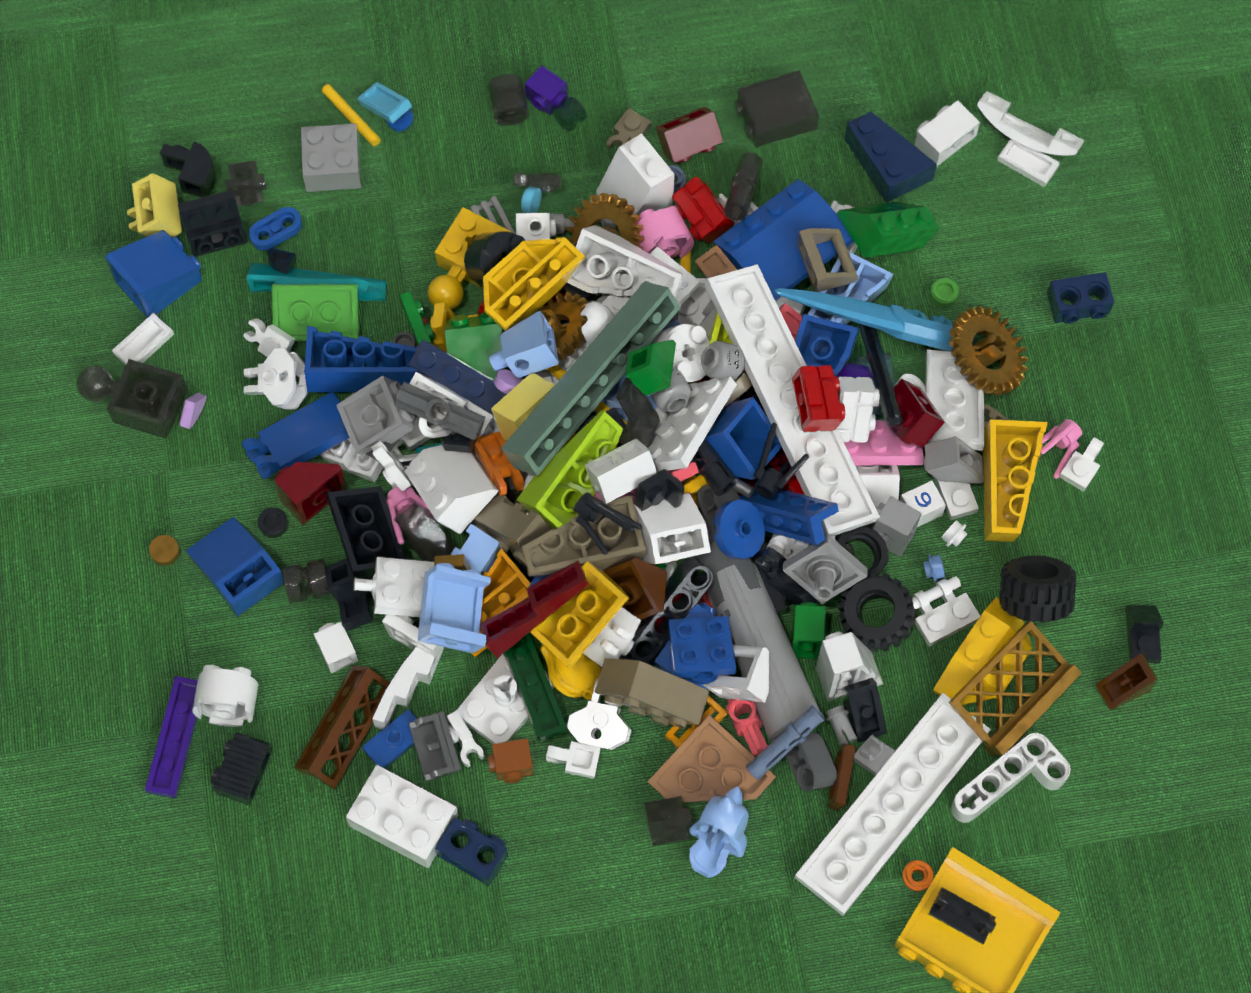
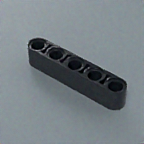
M687 558L680 563L666 582L664 610L641 620L632 639L634 641L633 647L626 656L621 655L618 659L638 660L650 664L669 639L668 620L685 619L712 583V572L707 566L696 558ZM700 569L699 575L695 579L690 580L692 573ZM682 593L680 600L672 603L674 596ZM663 617L662 623L654 627L655 621ZM645 641L641 649L635 650L639 642Z

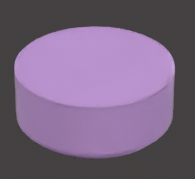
M502 369L498 371L494 384L498 390L508 394L523 378L515 377L511 370Z

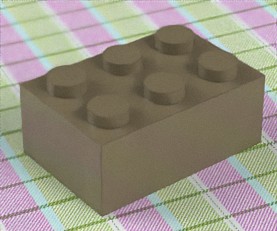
M605 658L594 693L604 696V702L617 707H621L622 704L628 706L629 713L645 717V714L652 716L651 721L663 726L671 724L686 728L687 724H700L710 690L642 661Z

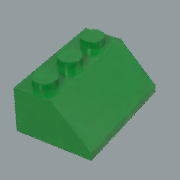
M892 202L842 209L837 212V215L864 258L922 249L940 229L933 214L927 207L915 204Z

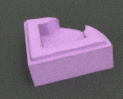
M196 393L185 400L180 426L190 429L195 424L204 407L206 395Z

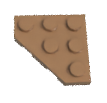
M709 715L649 779L648 783L669 803L710 801L713 796H725L728 791L735 787H739L740 791H742L743 800H755L776 776L768 770L760 780L755 779L746 767L755 757Z

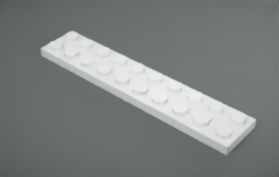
M758 264L708 278L705 282V287L733 345L741 348L744 353L746 373L770 423L775 422L777 424L775 433L791 467L804 454L809 455L807 461L795 473L804 494L834 502L838 505L839 512L821 521L824 536L829 534L832 537L876 522V519L880 518L838 429L824 432L802 431L792 377L800 367L807 365Z

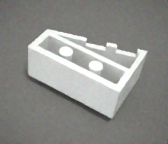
M835 632L825 637V640L822 641L816 671L827 701L846 696L844 686L872 677L877 686L883 685L872 652L852 632L846 634Z

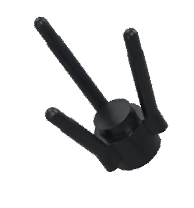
M775 422L771 424L759 466L753 475L757 479L754 485L755 491L768 499H773L779 490L782 491L789 479L809 458L808 454H804L786 474L785 472L790 467L788 459L779 471L774 468H768L767 471L764 470L777 428Z
M589 492L581 496L573 508V511L579 515L576 522L586 530L604 555L608 553V550L589 525L590 521L595 524L602 516H605L629 532H634V528L642 529L641 524L604 504Z

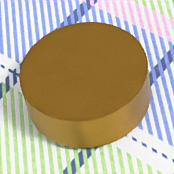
M161 535L152 540L149 546V553L156 564L168 566L178 559L180 548L173 537Z

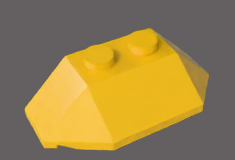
M565 237L522 241L483 276L484 312L505 331L536 313L559 292L585 259V255Z
M996 597L984 610L952 657L934 687L933 692L939 696L944 693L952 699L1024 625V621L1004 611L1001 608L999 599ZM1027 633L1023 637L1022 650L1032 651L1033 648ZM1006 654L1003 657V671H1016V654ZM1022 654V664L1028 655ZM987 674L983 678V691L996 692V674ZM1003 675V692L1015 675ZM967 694L960 704L966 706L967 704L976 703V695ZM983 695V701L996 698L994 695Z

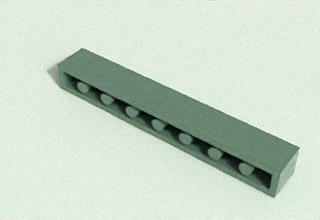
M645 281L501 447V450L515 469L538 476L626 373L629 352L650 345L681 308L669 287Z

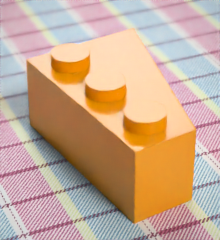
M502 548L496 555L497 559L489 571H485L483 576L491 577V583L483 590L480 624L529 598L526 588L530 586V582ZM485 645V647L471 654L475 658L482 651H484L487 648V646Z

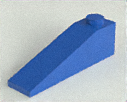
M803 314L795 343L807 366L831 365L834 376H837L851 356L859 329Z

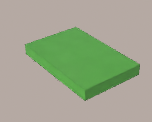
M358 283L272 284L273 325L295 338V341H306L307 326L316 327L320 332L330 333V331L341 332L342 336L358 339Z

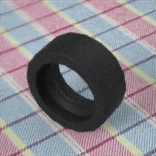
M862 526L841 533L835 539L843 547L849 540L859 539L871 548L874 562L867 571V577L871 576L870 573L877 572L879 574L884 570L888 561V549L884 539L877 531Z

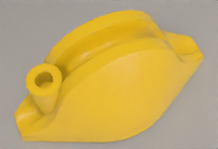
M543 644L541 652L548 666L550 681L556 689L572 698L583 696L587 700L592 699L594 686L601 672L599 665L582 654L575 664L568 668Z

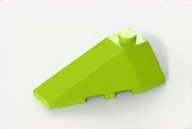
M601 410L553 457L538 476H533L517 498V501L529 512L533 510L538 513L547 525L554 530L570 522V519L578 515L573 511V508L581 496L587 492L593 496L596 493L585 465L615 450L623 428L605 411Z

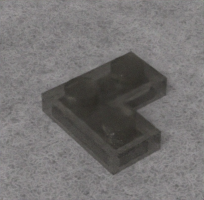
M625 378L616 399L629 420L619 440L624 445L637 439L648 448L660 422L659 415L654 410L647 396L629 378Z

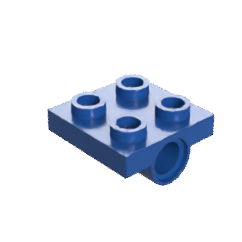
M728 616L668 620L674 676L679 678L691 677L692 682L696 684H709L717 680L718 675L735 674L736 664Z

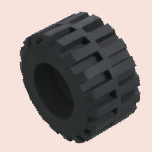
M1033 555L1011 559V561L1004 564L1001 570L999 599L1001 608L1011 616L1033 622H1049L1065 618L1074 610L1076 571L1072 569L1071 565L1064 563V561L1047 556Z
M877 572L870 573V577L862 579L849 587L847 591H843L841 595L842 602H839L838 607L840 611L839 618L845 633L852 632L870 651L877 652V649L889 651V647L893 645L898 647L901 645L900 641L903 638L907 639L910 635L909 630L910 628L913 629L915 623V609L909 591L905 586L903 587L901 581L897 578L891 579L890 575L883 573V576H878ZM880 597L891 601L895 612L889 623L877 628L863 624L860 619V610L868 600Z

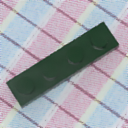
M528 633L503 654L512 677L516 681L518 692L537 740L540 742L566 733L568 728L531 636Z

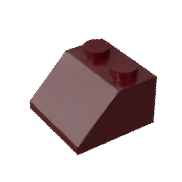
M296 462L291 467L286 466L280 470L276 479H274L281 503L302 526L329 505L326 497L328 492L347 490L343 471L339 464Z

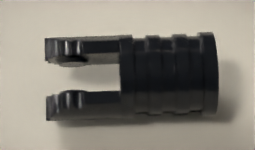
M703 440L691 461H695L699 473L709 483L717 496H721L737 484L738 479L733 475V472L723 462V459L707 440Z

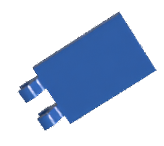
M333 392L258 432L259 439L248 438L241 443L250 461L254 462L258 468L257 471L262 479L270 477L274 472L279 469L282 470L286 466L291 467L296 462H306L349 438L336 406L340 401Z

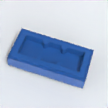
M407 709L363 745L362 750L375 765L386 769L414 746L408 724L414 722L417 718Z

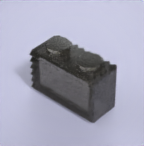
M413 503L396 516L394 521L398 523L402 533L422 561L434 562L435 556L451 555L455 546L451 545V541L445 536V532L439 527V523L429 513L430 510Z

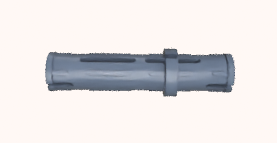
M811 705L793 723L790 721L786 725L787 729L746 765L749 773L755 779L760 780L799 742L803 743L807 740L806 736L825 720L822 712L816 706Z

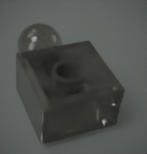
M128 359L119 382L113 380L112 375L107 369L97 365L88 366L83 369L76 381L79 394L88 401L100 402L107 397H111L107 410L113 423L165 439L168 437L188 390L183 375L132 359Z

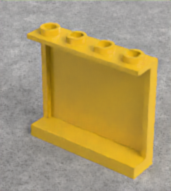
M952 847L922 900L898 937L894 947L899 949L898 954L910 962L916 960L925 965V971L938 979L944 977L952 982V987L959 993H1014L1061 912ZM941 887L996 917L994 921L996 926L992 933L988 934L983 945L928 915Z

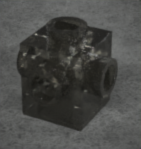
M256 161L228 164L230 179L225 180L227 191L233 190L237 206H248L263 202L261 191L267 189L264 174H258Z
M681 796L645 803L648 828L653 846L689 839L687 826H692L693 823L690 808H683Z

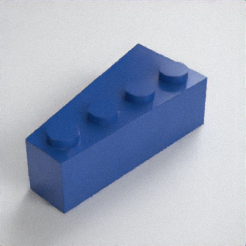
M307 326L304 369L307 392H357L382 375L392 381L399 382L401 386L403 382L410 383L416 372L422 374V372L408 365L417 347L386 341L380 344L371 342L370 338L359 336L358 339L342 336L341 332L330 331V333L318 331L316 327Z

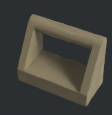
M809 228L799 231L797 246L815 292L850 284L859 279L840 229ZM832 240L844 272L827 273L816 244Z

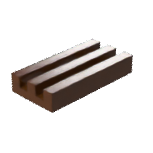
M845 744L837 751L834 765L837 779L835 784L830 787L828 809L839 811L846 803L856 746Z

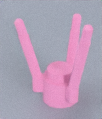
M1070 419L1064 420L1059 426H1054L1043 436L1042 444L1049 439L1051 440L1041 448V454L1046 453L1054 445L1061 449L1068 448L1053 475L1055 479L1059 478L1071 455L1080 446L1077 440L1082 435L1081 428Z
M395 487L386 496L393 528L399 544H403L404 540L397 514L406 517L422 543L426 542L425 536L411 513L415 509V501L430 512V510L412 487H408L404 491H401L399 487Z

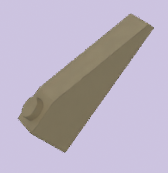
M632 496L616 498L606 504L639 523ZM579 515L570 519V522L556 530L552 529L522 546L529 576L554 574L578 560L582 566L588 561L600 570H606L634 557L643 560L646 553L641 529L634 528V532H629L605 516H602L595 524L590 521L589 525L607 548L608 553L606 555L601 552L586 530L576 522Z

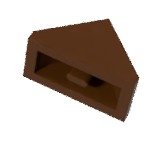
M1142 653L1095 685L1109 709L1113 710L1150 692L1158 679Z

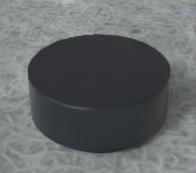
M268 508L259 515L258 526L264 536L278 538L286 532L288 520L282 510Z

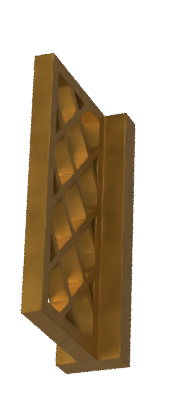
M1027 621L948 703L985 744L983 748L990 756H1002L1082 673L1074 664L1069 665L1032 621ZM1028 632L1035 638V651L1022 650L1023 637ZM1006 654H1016V671H1003V657ZM1022 654L1035 655V672H1022ZM1042 655L1051 656L1058 664L1051 673H1042ZM987 674H996V692L983 691V678ZM1003 675H1016V693L1003 692ZM1022 676H1035V689L1032 693H1022ZM967 694L976 695V712H967L960 704ZM983 695L996 696V713H983ZM1003 696H1016L1015 710L1011 714L1003 713ZM983 716L996 717V730L990 736L983 730ZM1002 717H1007V719L1002 723Z

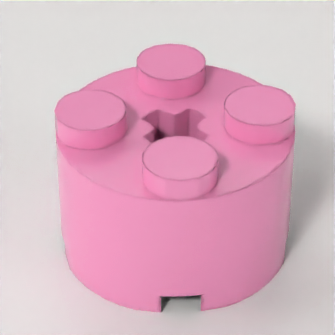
M670 206L657 211L647 209L640 214V220L637 224L643 225L644 229L639 234L644 236L645 239L639 245L643 247L645 252L650 254L658 247L672 259L678 255L682 259L691 251L694 240L676 206Z

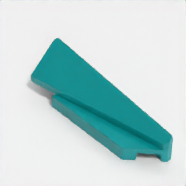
M252 263L247 273L250 292H272V284L358 283V301H386L385 280L292 268L288 274L273 269L268 264Z

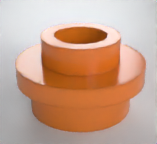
M911 861L905 866L902 879L909 889L924 891L933 881V871L924 861ZM920 872L923 880L915 881L912 878V873Z

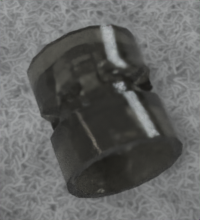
M505 74L492 79L488 84L495 122L500 125L510 126L526 120L529 116L527 101L524 99L525 90L522 78L515 74Z
M324 558L308 561L305 567H302L299 563L283 566L284 583L290 604L307 601L310 595L315 599L331 596L327 589L326 563ZM307 579L308 583H301V581Z

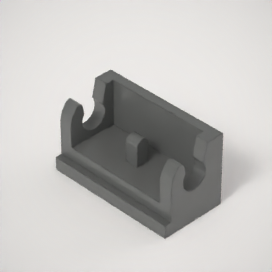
M444 711L415 719L414 722L408 724L425 782L457 773L461 769Z

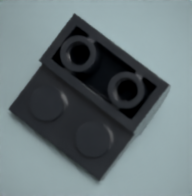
M233 190L178 204L194 257L248 243Z

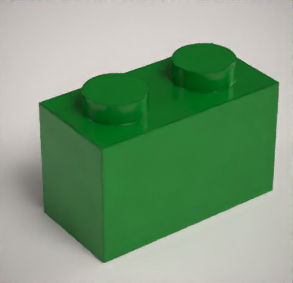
M812 602L795 605L791 625V646L797 659L818 660L822 641L824 640L826 607H819L818 604Z

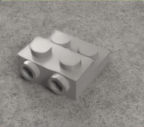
M382 375L336 405L356 454L363 456L371 451V446L380 440L392 444L414 430L411 422L415 420L414 414L394 406L396 396L401 388L399 382L392 381Z

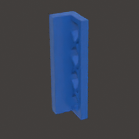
M755 489L749 498L744 495L739 496L741 500L749 501L759 510L763 518L765 531L814 545L825 541L821 521L839 512L837 503L783 489L782 491L779 490L773 499L761 496Z

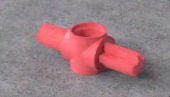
M726 699L728 702L726 710L734 730L739 736H744L751 754L758 756L768 745L760 730L762 721L757 713L754 702ZM743 713L751 714L746 719H738Z

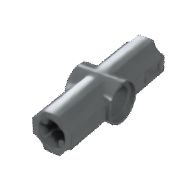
M403 382L394 406L472 440L477 439L486 418L452 403L447 398H441L407 382ZM437 403H441L446 407L447 413L443 419L436 418L433 413V408Z

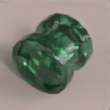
M569 97L563 107L558 106L553 110L557 122L569 132L575 128V124L578 121L583 122L587 118L586 110L574 97Z

